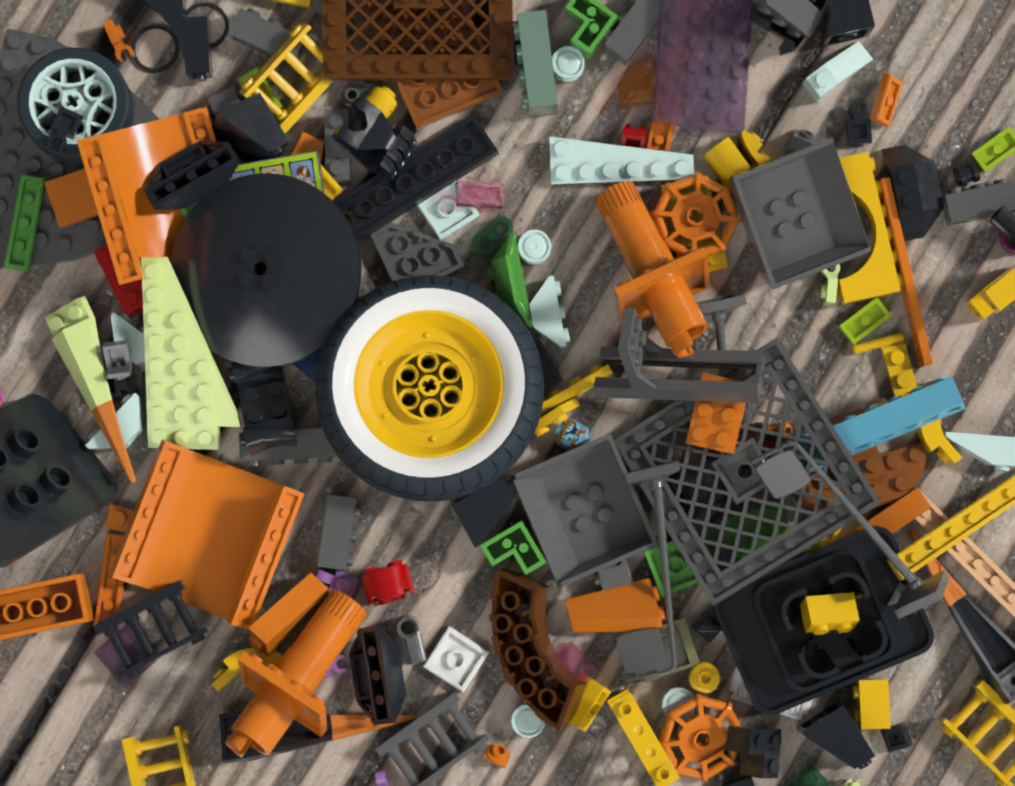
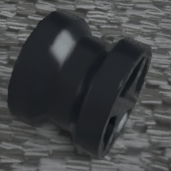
M973 159L967 160L963 165L956 164L953 166L955 180L961 188L967 186L971 181L974 183L980 181V173Z

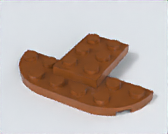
M863 409L829 418L831 424L836 425L849 415L858 416L864 412ZM923 442L883 454L879 453L876 445L852 455L881 501V504L878 506L897 501L911 492L922 477L926 463ZM829 469L827 476L830 480L838 482L831 469ZM817 473L811 475L821 478ZM811 480L807 484L805 492L818 495L820 482ZM825 483L822 496L835 499V494ZM842 488V489H841V492H842L844 495H846L845 491H844L843 488ZM791 493L793 499L798 503L799 495ZM804 496L802 507L814 512L816 498ZM821 500L819 511L833 502Z

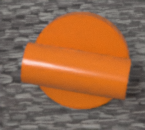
M494 743L488 746L483 759L505 768L510 758V752L505 746Z

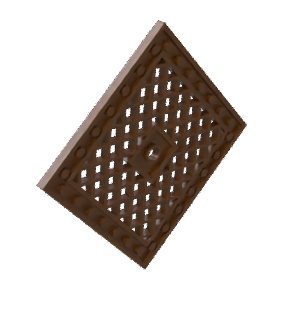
M322 0L323 81L514 80L512 0H482L478 5L472 0H458L454 5L448 0H387L383 5H380L376 0H363L359 5L355 4L352 0ZM464 1L473 9L466 17L457 10ZM346 2L354 9L347 17ZM369 2L378 9L371 17L362 10ZM392 2L393 11H400L395 17L386 10ZM441 2L449 9L442 17L436 12L441 11ZM487 2L488 16L481 10ZM412 11L424 12L419 17H417ZM357 13L366 20L359 29L350 22ZM381 13L390 21L383 29L374 22ZM405 13L414 21L407 29L398 22ZM429 13L437 20L430 29L422 22ZM452 13L461 20L454 29L445 21ZM476 13L485 21L478 29L469 21ZM346 25L354 32L347 41ZM369 25L378 32L371 41L362 33ZM393 25L402 32L395 40L386 33ZM417 25L426 32L419 40L410 33ZM440 25L450 32L443 40L434 33ZM464 25L473 32L467 40L457 33ZM488 25L489 39L481 33ZM429 36L438 44L431 52L422 45ZM453 36L462 44L455 52L446 45ZM357 37L367 44L359 52L350 45ZM381 37L390 43L383 52L374 45ZM405 37L414 44L407 52L398 45ZM476 37H479L486 44L479 52L470 45ZM371 48L377 55L364 54ZM395 48L401 55L387 54ZM419 48L425 55L411 54ZM442 48V49H444L449 55H435V54ZM466 48L472 55L459 54ZM489 48V54H483ZM347 49H348L353 55H347Z

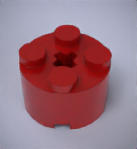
M396 560L388 563L387 568L379 570L378 567H371L364 570L365 575L361 577L370 607L374 606L373 602L379 601L380 605L406 598L405 593L409 591L411 595L416 593L407 564H402L401 560Z

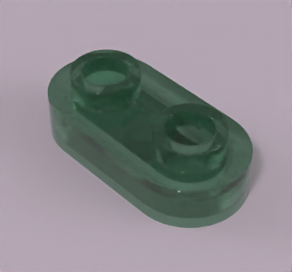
M499 216L480 230L472 239L471 245L474 253L478 256L486 257L499 248L508 236L513 233L511 220L507 217ZM502 225L506 228V231L498 233L497 227ZM481 241H486L488 243V247L486 249H481L479 247V243Z

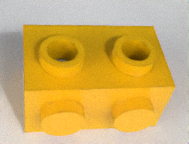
M854 592L806 596L800 604L805 633L814 632V635H823L834 630H838L839 633H846L852 631L860 621Z
M870 678L856 681L855 685H852V698L856 699L857 709H853V721L857 724V728L861 730L891 729L888 679Z

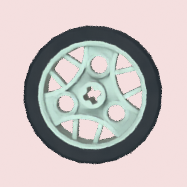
M68 47L54 50L42 56L29 68L22 79L18 91L17 109L26 133L44 153L56 160L69 164H83L77 140L94 136V129L100 130L95 134L98 135L131 127L134 120L132 93L118 68L98 52L85 48ZM80 72V82L68 83V74ZM85 72L90 73V74H93V75L90 76L89 78H86V73H85ZM61 77V82L55 81ZM93 89H102V92L98 97L90 96V93ZM60 92V96L56 101H49L51 93ZM113 101V109L106 105ZM61 106L83 115L81 125L84 126L83 132L76 135L74 140L66 138L67 146L64 152H60L61 142L54 141L52 146L48 147L49 136L56 132L51 131V129L46 131L43 127V124L54 114L57 115ZM40 107L46 108L42 114H40ZM101 110L110 114V118L105 125L95 122Z

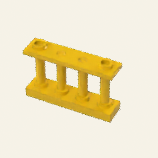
M303 22L301 25H295L290 30L289 35L291 36L253 77H248L241 84L242 89L239 91V94L245 98H248L251 94L254 96L261 93L284 133L295 124L333 82L323 81V70L318 75L311 73L290 52L300 41L323 63L322 49L307 35L312 27ZM283 59L307 81L308 86L302 93L297 92L274 70ZM267 76L291 98L292 104L286 110L280 109L258 87Z
M977 679L972 684L976 689L975 696L950 722L946 718L940 717L938 720L943 724L941 729L950 738L955 736L996 776L993 780L998 786H1014L1009 780L1015 775V761L1003 773L992 763L1015 740V711L1008 704H1004L1000 696L984 680ZM988 701L994 707L991 710L993 713L967 739L957 728L982 702L986 703ZM1005 718L1011 724L1010 730L984 756L975 745L1000 719L1003 720Z
M625 689L606 700L655 785L668 786L680 779L629 690Z
M182 724L174 727L175 734L143 742L136 740L135 735L122 739L132 786H146L145 778H148V775L183 767L186 782L169 786H196L187 743H190L187 729H183ZM178 744L181 758L147 766L141 764L140 755L143 751Z

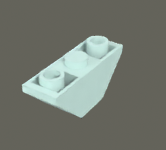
M553 275L547 278L529 304L533 330L560 349H565L566 342H570L568 328H563L562 319L566 318L564 305H559L557 296L561 295L559 281H554Z
M113 312L111 323L114 341L127 340L131 361L138 366L145 365L144 328L141 326L138 330L131 325L133 320L127 315L121 313L119 316Z
M137 393L133 395L128 394L120 403L122 407L116 412L126 449L143 432V397ZM95 429L87 438L89 442L85 446L88 449H112L101 429Z

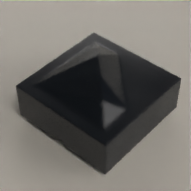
M708 609L691 626L708 643H711L721 632L716 616Z
M905 721L891 725V729L880 730L889 753L913 745Z

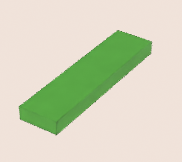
M21 174L4 263L5 269L29 272L46 178Z

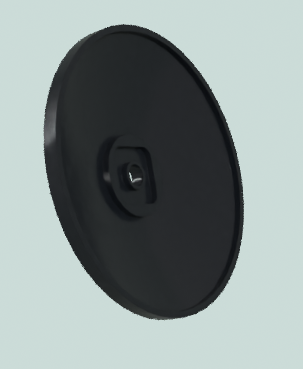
M259 173L238 177L223 183L205 195L193 207L182 223L174 242L170 262L208 348L230 361L256 367H275L295 363L322 349L334 326L356 302L361 283L362 265L358 242L353 228L341 209L331 198L311 184L294 177L274 173ZM259 262H264L267 270L265 274L259 276L255 272V266Z

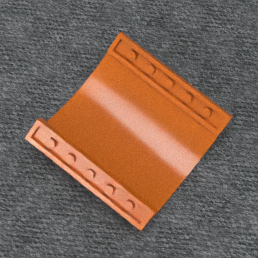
M207 106L77 140L119 285L144 278L141 267V258L144 256L168 257L171 262L174 242L185 218L180 209L154 210L144 188L149 184L158 164L199 141L217 142Z
M161 440L109 576L155 592L182 580L187 588L182 591L184 603L224 618L231 625L248 630L257 619L304 493Z

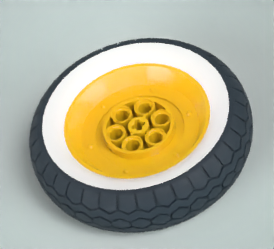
M442 275L411 276L394 280L370 291L356 301L334 326L323 346L317 366L315 382L316 406L321 426L334 452L361 480L395 497L425 502L445 501L463 497L485 488L505 474L522 456L532 440L542 412L544 399L543 369L537 347L530 332L519 316L499 297L472 282ZM425 359L434 360V367L425 369L422 366V362ZM448 369H453L457 372L456 377L452 380H448L443 376L444 372ZM405 372H412L415 375L411 382H404L401 379ZM431 383H434L433 385L435 390H430L429 392H426V388L424 386H429ZM449 393H455L458 396V400L453 404L445 401V397ZM408 395L416 398V402L412 406L403 404V399ZM427 407H436L438 413L434 417L426 416L424 411Z

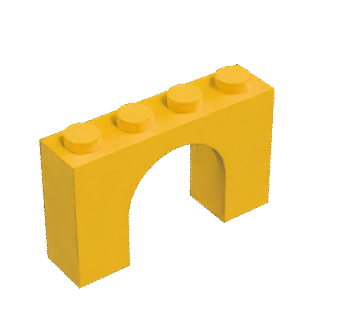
M1015 264L1007 268L965 302L979 321L984 320L993 312L995 314L1000 312L1015 300Z

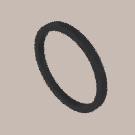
M207 2L195 4L186 11V17L198 7L209 6L218 10L224 18L225 30L222 37L216 43L211 44V48H214L221 44L227 36L229 28L227 16L215 4Z
M150 25L144 27L135 35L132 41L131 48L135 53L134 60L146 71H165L178 58V40L174 33L164 26ZM160 29L166 31L175 42V54L172 60L161 68L146 67L136 56L135 47L137 40L148 30Z

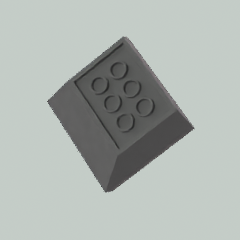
M832 137L731 176L729 186L761 275L772 290L870 252L871 248Z
M611 433L510 476L558 588L659 545L633 484H627L625 474L628 472Z

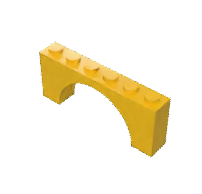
M868 152L840 158L853 199L867 214L872 228V247L866 262L855 274L838 281L837 290L841 306L897 294L901 291L900 287L903 286L901 274L897 273L895 268L897 255L894 249L891 250L889 242L892 240L891 230L889 226L886 227L884 221L886 217L885 205L883 203L880 204L878 196L881 194L880 184L878 180L875 181L874 179L875 162L873 157H869Z

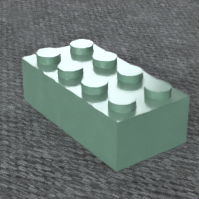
M546 10L517 13V21H513L514 41H519V44L516 45L517 64H522V68H519L520 88L525 87V91L522 92L523 111L528 110L529 117L557 114L558 102Z

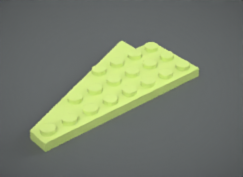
M144 256L141 258V267L144 274L142 279L148 448H159L161 440H165L186 449L219 450L221 448L220 426L240 427L242 425L241 418L168 257Z

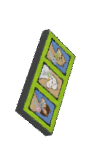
M319 151L239 164L230 180L238 177L259 173L287 175L309 183L325 194Z

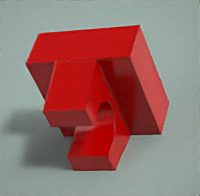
M626 123L625 127H623L621 145L644 148L647 135L645 126L640 125L639 129H633L631 124Z

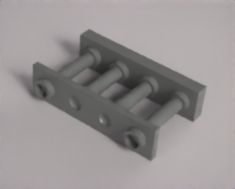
M456 691L452 692L375 749L380 757L384 754L388 757L391 756L411 786H426L474 751L477 754L487 747L485 742L489 740L488 736L485 734L479 739L458 709L459 705L457 702L461 698ZM444 711L447 715L450 713L471 743L469 747L460 753L438 723L439 719L437 716ZM423 726L431 728L452 758L441 767H439L418 737L420 735L418 730ZM405 739L408 743L411 742L432 772L421 781L398 751L400 749L398 744Z

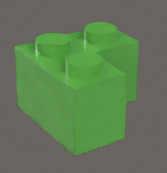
M570 0L565 7L564 14L581 26L571 39L570 46L577 48L585 58L590 60L603 42L608 31L616 24L618 15L597 0Z
M522 521L480 545L492 566L513 554L523 572L527 575L546 563Z

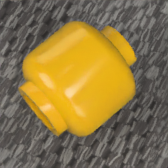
M383 85L382 87H373L364 98L381 110L387 119L397 107V101L395 100L397 96Z
M702 661L690 668L688 682L692 689L698 693L707 694L713 692L718 687L720 674L714 665Z

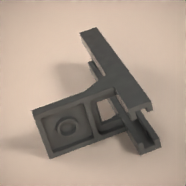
M625 307L618 347H601L599 357L603 359V365L624 366L627 378L595 377L594 390L599 398L759 403L765 358L763 351L693 349V355L678 358L671 349L661 348L646 337V332L642 331V320L637 316L636 309ZM640 367L756 370L755 382L646 379L641 375Z

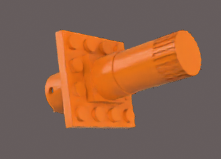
M623 181L603 190L595 199V203L633 279L624 280L614 288L619 320L622 324L625 307L635 308L637 316L641 319L651 315L666 346L673 348L671 351L678 358L693 355L692 340L702 335L708 328V324L693 295L710 288L708 254L704 247L700 249L693 248L687 251L683 257L673 258L632 181Z
M331 590L276 666L270 663L266 667L262 664L263 660L254 653L248 655L244 651L237 659L242 684L255 692V695L230 728L233 733L231 736H227L226 745L242 758L248 748L252 747L264 755H269L294 719L318 736L322 737L327 730L326 706L323 705L325 702L313 693L326 676V672L366 618L367 613L360 604L338 590Z

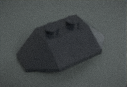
M199 141L158 164L144 191L154 210L185 209L201 200L205 195L223 183L228 182L240 161L229 142Z
M906 145L881 149L886 177H890L904 241L924 238L944 209L935 162Z
M381 625L359 628L349 653L356 701L364 713L371 719L370 721L373 725L395 723L406 697L399 646Z

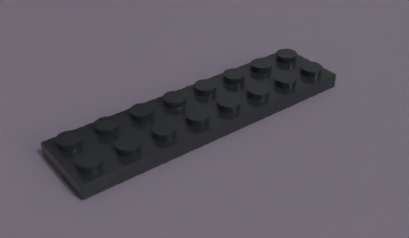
M474 114L413 151L409 159L404 160L405 165L402 170H397L398 173L393 180L375 175L335 200L334 203L347 217L357 242H360L494 158L499 152Z

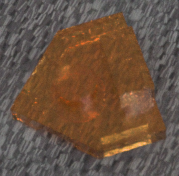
M640 58L618 83L620 109L667 104L666 80Z

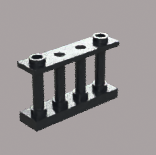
M182 580L169 585L93 626L97 635L104 633L105 637H109L125 670L118 673L119 678L126 676L129 680L141 673L140 668L189 642L195 645L206 639L204 634L209 632L208 628L205 627L198 630L182 599V591L187 589ZM167 599L174 603L190 634L178 642L160 610L162 607L160 603ZM146 610L149 614H152L169 646L158 653H155L139 622V614ZM124 622L131 626L147 657L135 665L117 633V626Z

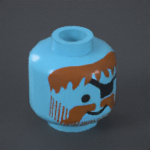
M572 418L568 419L566 423L561 422L554 432L557 435L555 443L565 451H570L589 441L591 437L588 435L589 429Z

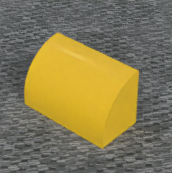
M729 136L703 156L725 187L729 186L731 176L751 169Z
M581 672L578 678L586 682L587 686L570 724L586 732L612 691Z

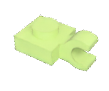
M840 264L834 266L833 272H829L827 269L821 271L826 277L825 284H821L820 298H823V305H834L836 303L837 276L840 271Z

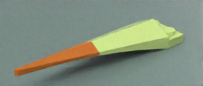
M78 297L45 317V320L54 337L52 341L129 481L134 483L136 478L123 441L106 378L96 320L86 297Z

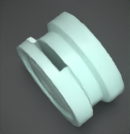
M572 46L561 47L552 57L554 76L558 80L573 82L582 75L584 57L577 48Z
M536 229L529 230L520 237L518 242L519 256L527 264L538 265L549 257L551 242L544 232Z
M672 687L663 694L661 699L662 710L667 716L666 712L668 709L672 710L694 696L683 687ZM696 707L679 717L682 720L691 717Z
M526 703L520 704L515 708L511 723L518 735L532 738L542 732L545 722L534 715L535 712Z

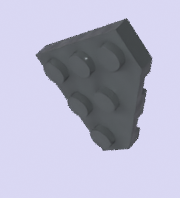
M390 222L371 234L392 281L418 275L447 276L465 267L454 244L401 227L395 223Z

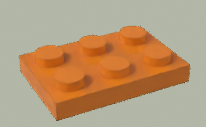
M703 372L700 380L743 382ZM695 401L686 444L734 454L746 403Z

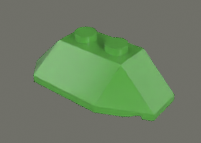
M512 233L491 261L492 268L487 270L490 283L495 282L496 292L492 293L504 301L519 316L526 328L531 330L533 329V322L515 233Z

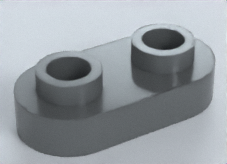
M366 81L349 82L341 91L342 103L345 107L351 109L355 99H349V93L355 92L357 94L356 98L364 99L373 87H381L382 81H373V83H367Z

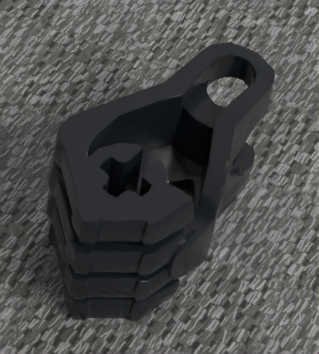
M355 98L351 105V111L360 120L359 131L353 132L346 127H340L335 129L332 137L369 172L393 180L398 173L397 170H402L404 167V160H408L412 152L410 149L415 147L417 140L413 132L406 126L395 125L391 128L389 121L381 110L363 98Z

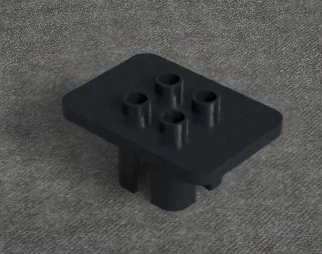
M29 394L0 409V568L9 566L105 507L118 493V484L113 475L91 449L85 446L86 443L52 403L45 397L37 394Z
M872 526L895 553L900 551L893 534L889 530L880 526ZM864 529L794 557L715 606L712 605L749 698L759 712L765 715L779 714L921 655L932 646L934 632L924 608L918 610L916 614L911 613L899 619L894 612L896 604L887 606L898 583L900 582L907 586L908 582L906 579L898 580L887 562L888 558ZM854 592L860 621L852 631L839 633L838 630H834L823 635H814V632L805 633L800 604L806 596Z

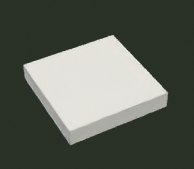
M449 626L423 667L463 693L489 654V651Z

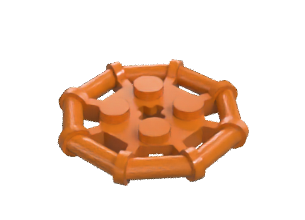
M696 172V175L664 184L665 188L654 210L651 211V217H653L656 228L668 248L682 256L690 250V248L674 241L679 235L685 240L691 241V249L697 248L698 241L711 238L714 244L704 247L707 254L712 255L721 251L725 252L738 223H741V217H738L729 186L725 187L701 175L700 172ZM695 185L694 192L681 195L677 191ZM701 185L718 193V195L714 198L705 195L700 191ZM673 195L677 202L672 212L664 211ZM721 198L723 199L728 216H723L720 213L717 202ZM694 210H696L697 214L701 213L703 216L699 219V223H695L694 220L691 221L689 218ZM663 218H671L675 232L670 236ZM728 222L719 239L715 234L719 223Z
M698 693L672 710H667V717L658 741L678 774L699 779L701 782H707L709 778L726 768L734 767L738 752L728 751L727 755L723 753L724 743H727L728 731H725L721 723L726 717L730 726H741L732 709V703L708 698ZM703 706L719 710V712L715 716L704 713ZM696 707L697 713L685 720L679 717ZM676 721L680 724L677 729V737L670 739ZM701 733L703 735L707 734V736L704 738L705 743L701 744L699 741L696 742L698 735ZM673 746H678L682 753V757L678 761L671 749ZM719 757L722 758V760L707 768L708 763ZM688 761H695L698 764H700V769L691 768L685 765L688 763Z

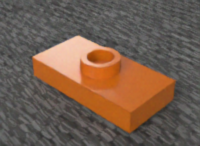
M883 73L870 114V119L883 127L890 126L903 82L891 74Z

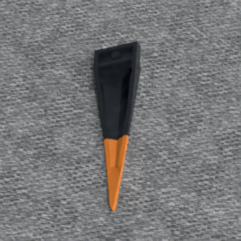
M914 530L908 531L913 542L920 538ZM937 558L926 564V567L931 576L944 570L950 579L943 594V599L988 684L994 686L1004 704L1011 703L1015 700V644L966 594Z
M242 711L219 714L222 761L224 764L247 760L250 762L414 721L416 716L398 715L395 723L373 725L367 715H326L327 730L322 737L294 719L269 755H264L249 747L241 758L226 745V739L228 735L231 736L233 733L230 728Z

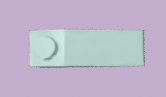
M858 41L809 75L802 85L817 103L873 59Z
M954 432L943 433L952 445L986 465L995 466L996 471H1009V467H1015V437Z

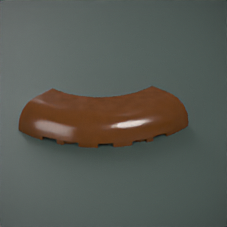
M497 569L490 598L492 599V614H489L490 622H492L493 647L503 668L501 670L509 685H512L519 694V699L522 703H526L535 712L534 715L543 722L561 731L574 717L587 683L565 667L551 644L545 615L550 586L512 570Z

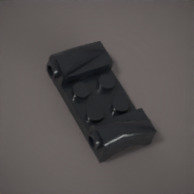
M231 362L232 367L228 368L230 381H235L238 387L245 426L243 427V432L239 433L242 447L247 446L250 455L254 456L272 447L298 446L284 367H256Z

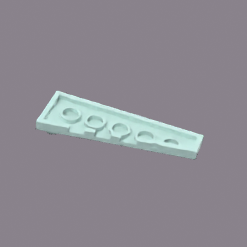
M554 136L549 137L551 184L680 180L694 175L693 154Z

